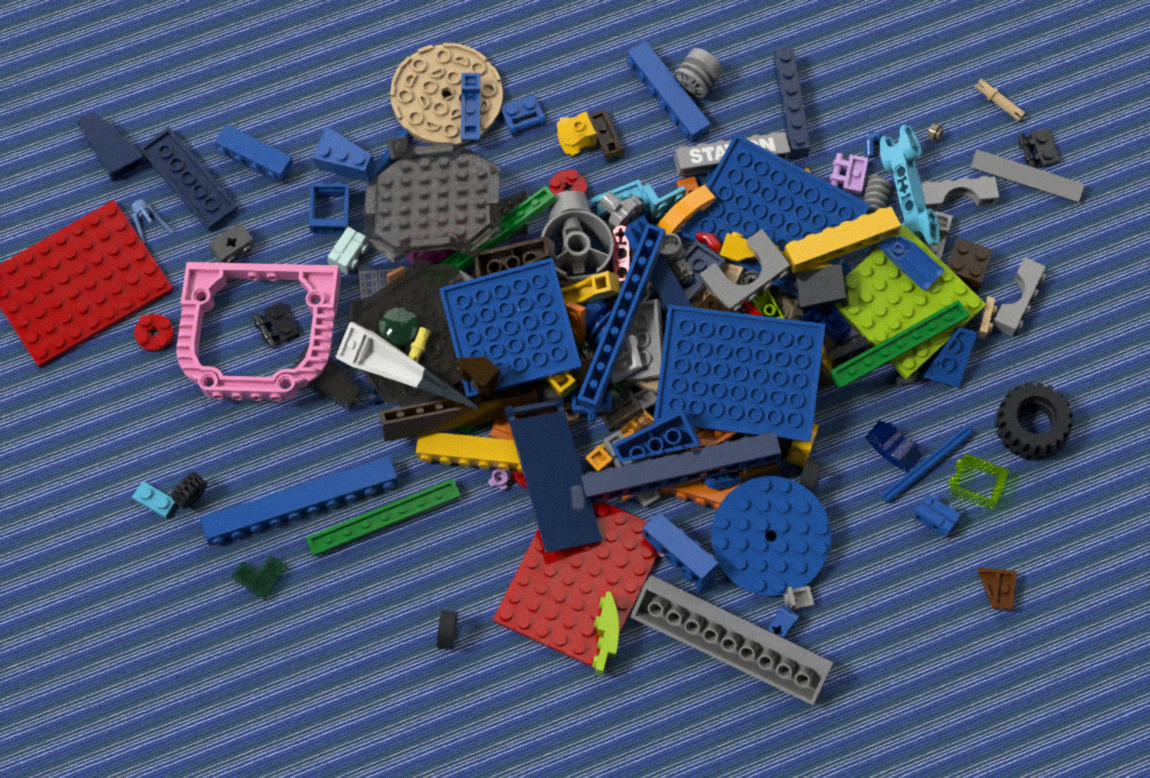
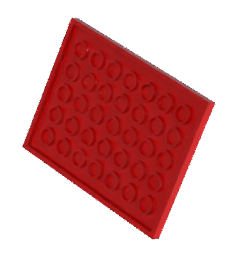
M115 200L108 202L0 264V308L38 368L173 291V287Z
M605 502L592 504L602 538L600 542L546 553L538 528L493 618L494 623L589 667H592L594 656H599L600 649L597 648L600 635H596L597 628L594 627L596 616H601L602 609H599L601 597H605L607 591L611 592L617 609L620 635L659 553L642 536V530L648 523L647 521Z

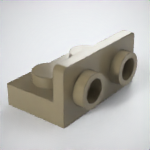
M778 291L774 299L784 319L794 320L795 316L801 318L812 316L814 309H808V315H804L802 310L797 307L796 298L798 297L788 292Z

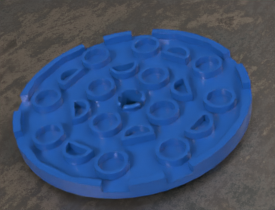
M766 476L742 483L724 498L713 519L711 543L714 556L721 570L732 582L754 594L779 596L786 594L788 587L796 589L805 586L819 573L829 553L831 530L825 509L810 490L787 478ZM772 530L776 533L777 538L775 541L770 542L766 540L765 534L767 531Z

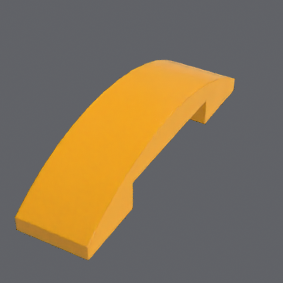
M703 185L675 204L660 220L657 227L665 229L666 234H674L699 209L704 211L717 198Z
M641 408L628 420V423L620 431L624 438L656 422H653L654 418L644 408ZM604 444L602 446L599 445L585 457L597 472L602 471L613 463V458L609 455Z

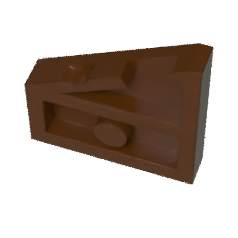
M978 567V574L992 609L1013 611L1017 571Z

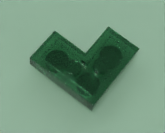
M271 555L259 571L242 561L232 574L231 579L265 600L287 570V566Z

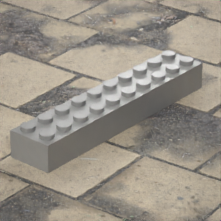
M652 575L645 582L631 615V618L811 705H814L833 665V662Z

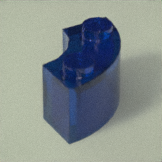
M879 420L865 437L882 457L905 472H909L922 456L918 450V445L914 441L902 436L897 431L896 426L890 422L886 423Z

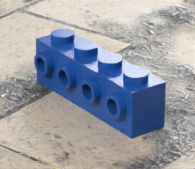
M228 124L224 126L214 141L219 154L233 158L238 164L249 166L256 173L261 172L272 181L277 180L282 183L293 166L292 156Z

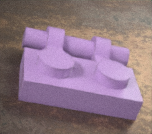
M837 153L836 159L833 160L832 164L834 169L833 174L830 175V184L838 187V184H844L843 191L861 195L868 158L850 155L849 161L843 160V154ZM841 169H847L846 176L840 175Z

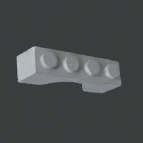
M981 176L976 179L962 178L956 181L947 179L942 182L934 183L927 181L921 184L926 209H932L933 211H940L943 202L954 195L970 198L977 207L996 205L999 199L995 177Z
M1024 257L1014 279L1021 289L1022 298L1013 304H1002L992 328L1012 337L1015 330L1020 331L1024 322L1021 318L1023 315L1027 316L1031 305L1028 303L1030 299H1035L1039 291L1035 288L1037 284H1042L1046 276L1043 273L1046 266Z

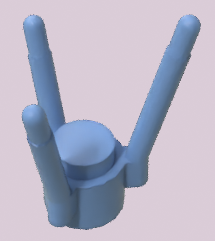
M140 199L132 204L131 208L134 211L132 217L135 220L139 237L143 244H145V239L139 218L141 220L147 219L149 223H152L150 213L170 234L174 233L152 209L151 205L146 204L145 200Z

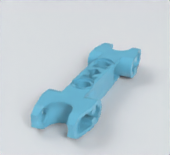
M904 124L899 130L900 139L897 144H895L891 137L886 135L881 137L880 156L882 164L887 171H893L899 202L904 216V222L901 223V226L904 224L920 240L924 236L928 244L936 246L940 241L938 218L932 209H926L919 173L915 163V158L922 154L920 142L912 127Z

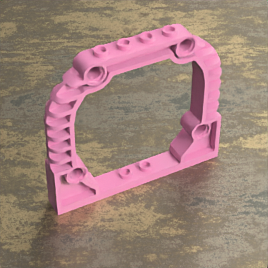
M187 262L181 298L182 313L176 347L177 359L182 371L191 381L201 387L205 396L216 400H223L224 398H232L237 401L243 399H252L254 401L270 399L280 402L295 398L299 392L298 389L308 386L311 381L318 378L328 364L342 275L339 266ZM227 278L249 279L252 281L267 279L269 281H300L302 288L308 292L306 303L313 314L310 344L306 357L295 369H281L272 377L223 376L217 368L202 366L199 363L198 350L203 316L205 312L210 311L214 307L213 296L227 285ZM214 383L212 386L207 387L208 384ZM286 385H291L288 389H283Z

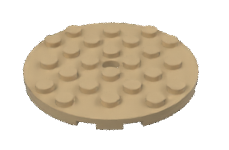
M443 43V45H428L420 48L418 52L410 57L408 56L394 74L390 92L393 112L401 126L421 141L438 146H456L468 143L470 141H461L462 73H480L481 136L494 124L501 110L503 90L496 68L480 52L461 44ZM444 91H449L452 93V95L450 97L444 98V96H442V93Z

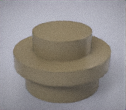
M931 125L927 134L931 141L936 142L942 138L944 133L942 125Z

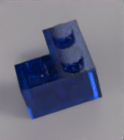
M833 304L812 308L797 319V321L825 324V333L835 345L852 335L851 325Z

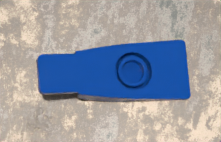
M894 236L874 244L883 251L895 266L924 291L944 272L943 268L922 249L903 236H898L897 238Z

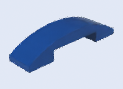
M462 73L461 141H480V73Z

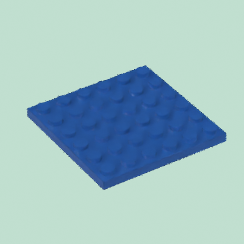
M553 258L439 288L456 357H486L500 369L504 381L493 392L582 369ZM462 379L467 398L471 399L482 396L473 389L470 381L465 382Z

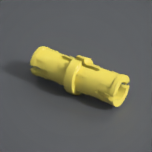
M420 327L415 341L410 345L411 350L408 357L417 363L421 354L426 350L425 345L431 334L430 330L427 331L426 328Z

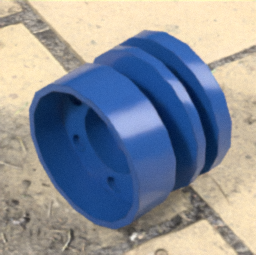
M602 299L590 302L585 307L586 336L590 334L588 341L594 343L596 348H598L612 312H608L609 305Z

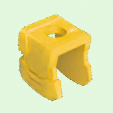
M583 112L577 115V117L560 118L559 122H557L558 140L566 155L574 156L581 152V149L585 147L590 148L597 144V133L587 112Z

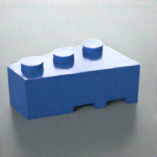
M325 127L313 156L317 169L370 181L376 167L372 155L329 127Z

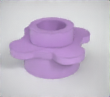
M496 468L492 471L493 474L492 478L489 479V485L505 490L508 480L511 479V474Z

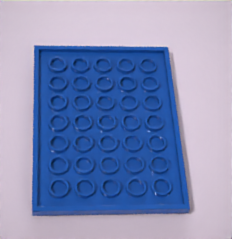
M735 133L706 186L717 199L704 211L699 209L686 222L680 234L694 242L696 241L697 232L714 234L721 243L720 251L717 253L720 255L727 233L732 234V232L742 234L744 239H748L763 229L773 244L780 247L779 251L784 252L785 246L789 242L802 240L810 234L821 233L829 227L840 226L845 221L856 220L861 215L866 214L871 205ZM700 242L710 249L706 242ZM843 256L826 261L825 263L837 265ZM757 258L741 263L731 261L747 271L761 273V265ZM791 268L786 277L781 280L778 278L772 282L773 285L799 298L798 292L796 293L794 281H797L796 273L793 274Z
M668 305L653 422H658L685 409L693 427L752 435L775 432L777 438L811 442L825 324Z

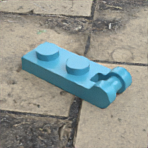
M638 179L613 189L611 192L621 201L632 198L634 195H637L638 199L641 200L643 186ZM608 192L591 199L592 205L597 209L596 213L599 218L605 217L609 213L600 205V200Z

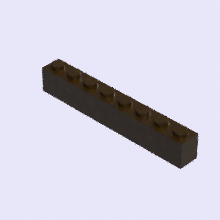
M533 382L493 392L488 397L482 395L471 398L470 400L479 405L480 409H474L446 398L380 411L381 431L384 441L387 442L507 418L505 407L538 403V394ZM532 411V412L517 414V415H514V416H519V415L534 413V412H538V411Z

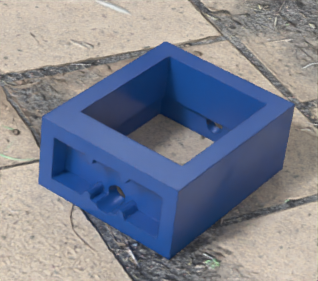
M324 182L311 184L310 233L343 234L347 227H349V184L342 182L335 184H326ZM317 196L344 197V219H316Z

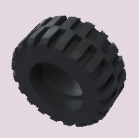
M1027 382L1024 387L1020 384L1014 390H1010L1002 400L996 414L995 427L998 428L996 432L998 438H1003L1001 443L1004 447H1010L1009 452L1012 454L1016 452L1023 459L1026 456L1030 457V460H1037L1039 456L1041 459L1048 458L1049 454L1053 456L1063 447L1073 426L1074 420L1071 419L1073 411L1071 408L1068 409L1069 401L1067 399L1063 400V394L1060 391L1055 392L1053 386L1045 387L1043 386L1044 383L1038 382L1037 385H1033V382ZM1024 408H1035L1042 411L1051 422V430L1045 434L1027 432L1017 420L1018 411Z

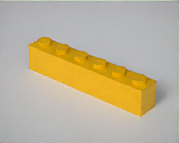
M892 207L880 208L875 213L861 215L856 220L841 223L840 226L826 228L821 233L810 234L799 241H791L785 246L784 256L794 274L899 235L901 224Z
M438 432L418 435L415 453L422 462L431 463L432 461H438L444 465L456 463L463 467L475 465L482 469L494 467L502 471L517 469L518 472L523 473L514 440Z

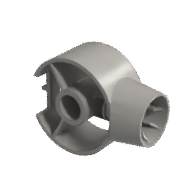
M565 191L555 194L554 196L557 201L548 207L549 222L544 227L541 237L547 236L549 238L554 233L562 230L564 241L562 253L556 257L554 262L557 277L585 280L595 275H581V273H585L584 267L586 264L597 268L596 274L608 271L614 242L607 224L601 218L591 213L583 192ZM583 230L594 234L603 243L606 253L591 248L590 239L583 233ZM566 267L569 270H573L574 274L580 276L567 277L566 272L560 269Z

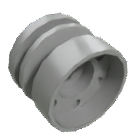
M694 48L688 53L684 62L679 65V68L675 70L673 76L687 93L697 98H703L712 88V84L716 83L722 75L723 68L713 55L700 48Z

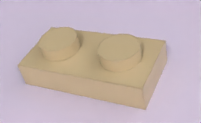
M987 297L986 306L983 308L977 335L979 339L985 340L987 333L991 334L993 323L990 322L991 316H995L997 306L994 305L995 298Z

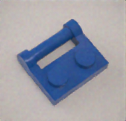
M535 94L501 105L500 111L511 135L538 124H547ZM534 115L537 116V117H535V118H533V119H530V120H527V121H524V122H521V123H518V124H515V125H514V123H513V122H516V121H519V120H522V119H525V118H528V117H531V116H534Z

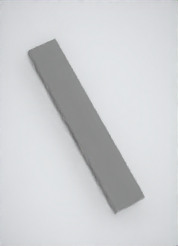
M977 149L970 167L1075 202H1079L1085 185Z

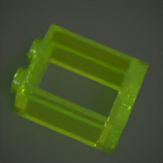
M964 453L963 458H958L954 468L958 470L956 476L952 475L948 486L951 487L949 494L993 511L1009 470ZM965 466L997 478L990 498L957 486Z

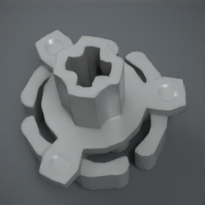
M609 191L602 197L600 205L611 214L609 217L610 223L607 225L610 231H614L620 225L627 227L642 213L644 204L638 199L637 195L621 201L615 194Z

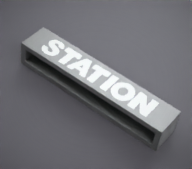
M772 132L762 136L757 134L746 138L779 157L788 160L790 148L785 132ZM718 140L710 144L700 143L696 146H681L677 148L674 154V161L678 177L714 171V165L718 166L731 140Z

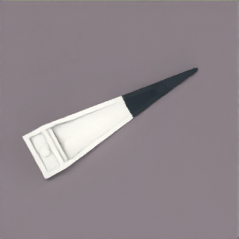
M354 322L349 323L335 358L352 367L402 382L474 409H480L479 405L373 331H369Z

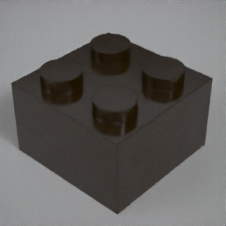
M957 237L947 267L971 290L978 292L993 250Z

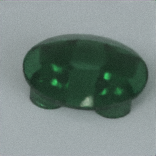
M394 308L387 311L379 323V331L382 338L394 345L409 344L418 330V322L415 315L405 308Z

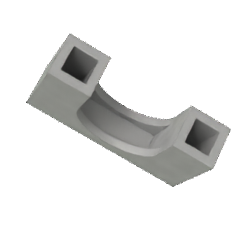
M763 229L746 240L747 247L757 258L762 269L759 277L754 282L748 285L734 284L727 279L716 263L699 274L700 280L709 292L733 313L739 311L744 302L754 300L758 296L757 293L762 289L764 291L768 290L773 285V281L778 278L781 280L789 274L790 264Z

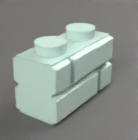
M347 227L328 255V264L339 266L340 271L348 274L350 270H354L359 262L357 259L368 250L367 237Z

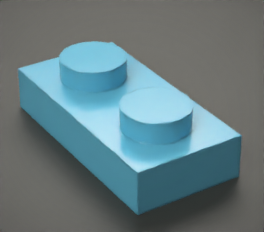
M143 481L132 496L134 501L165 519L176 505V502L171 497Z

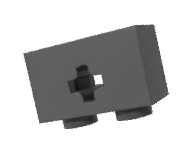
M240 222L208 243L210 252L219 263H234L238 257L250 253L254 248L253 238Z

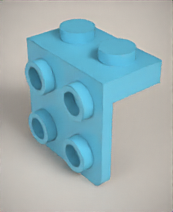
M650 184L643 186L640 200L644 204L642 212L647 213L651 221L662 219L675 204L686 196L687 189L683 186L658 198Z

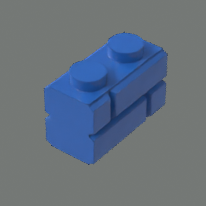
M926 494L916 509L913 518L947 538L961 514L958 513L954 506H946L941 503V499L936 495L930 496Z

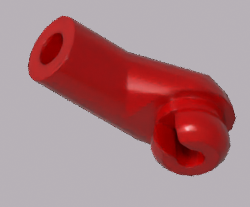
M697 232V241L706 242L715 253L720 251L721 243L714 234Z

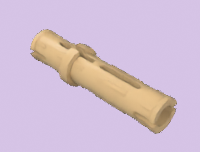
M980 79L978 81L979 84H976L974 87L983 93L987 100H992L1018 122L1022 119L1021 116L1025 115V111L999 93V89L993 88L983 79Z

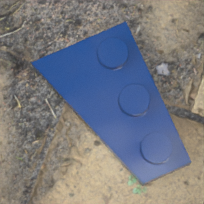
M957 326L949 340L942 346L921 376L959 388L977 332Z

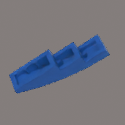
M645 212L635 218L624 231L632 250L638 247L646 224H650Z

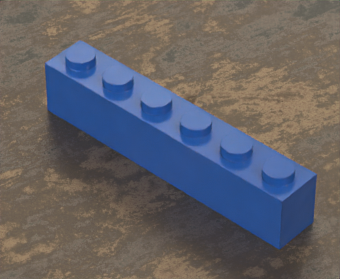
M647 41L627 51V65L630 69L635 70L639 81L645 83L650 95L656 97L660 108L663 111L666 110L669 114L671 122L680 128L681 135L692 143L707 134L711 123Z

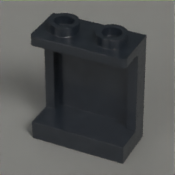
M842 264L796 273L797 281H794L796 293L798 292L799 298H796L798 309H801L804 315H808V309L840 303L842 308L850 306L846 274Z

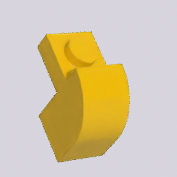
M813 423L811 442L793 440L787 462L805 467L819 425Z

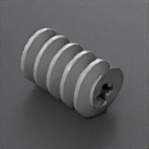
M871 175L869 177L863 197L864 202L871 205L866 213L867 215L886 207L884 202L888 201L887 195L890 194L888 189L892 185L882 176Z

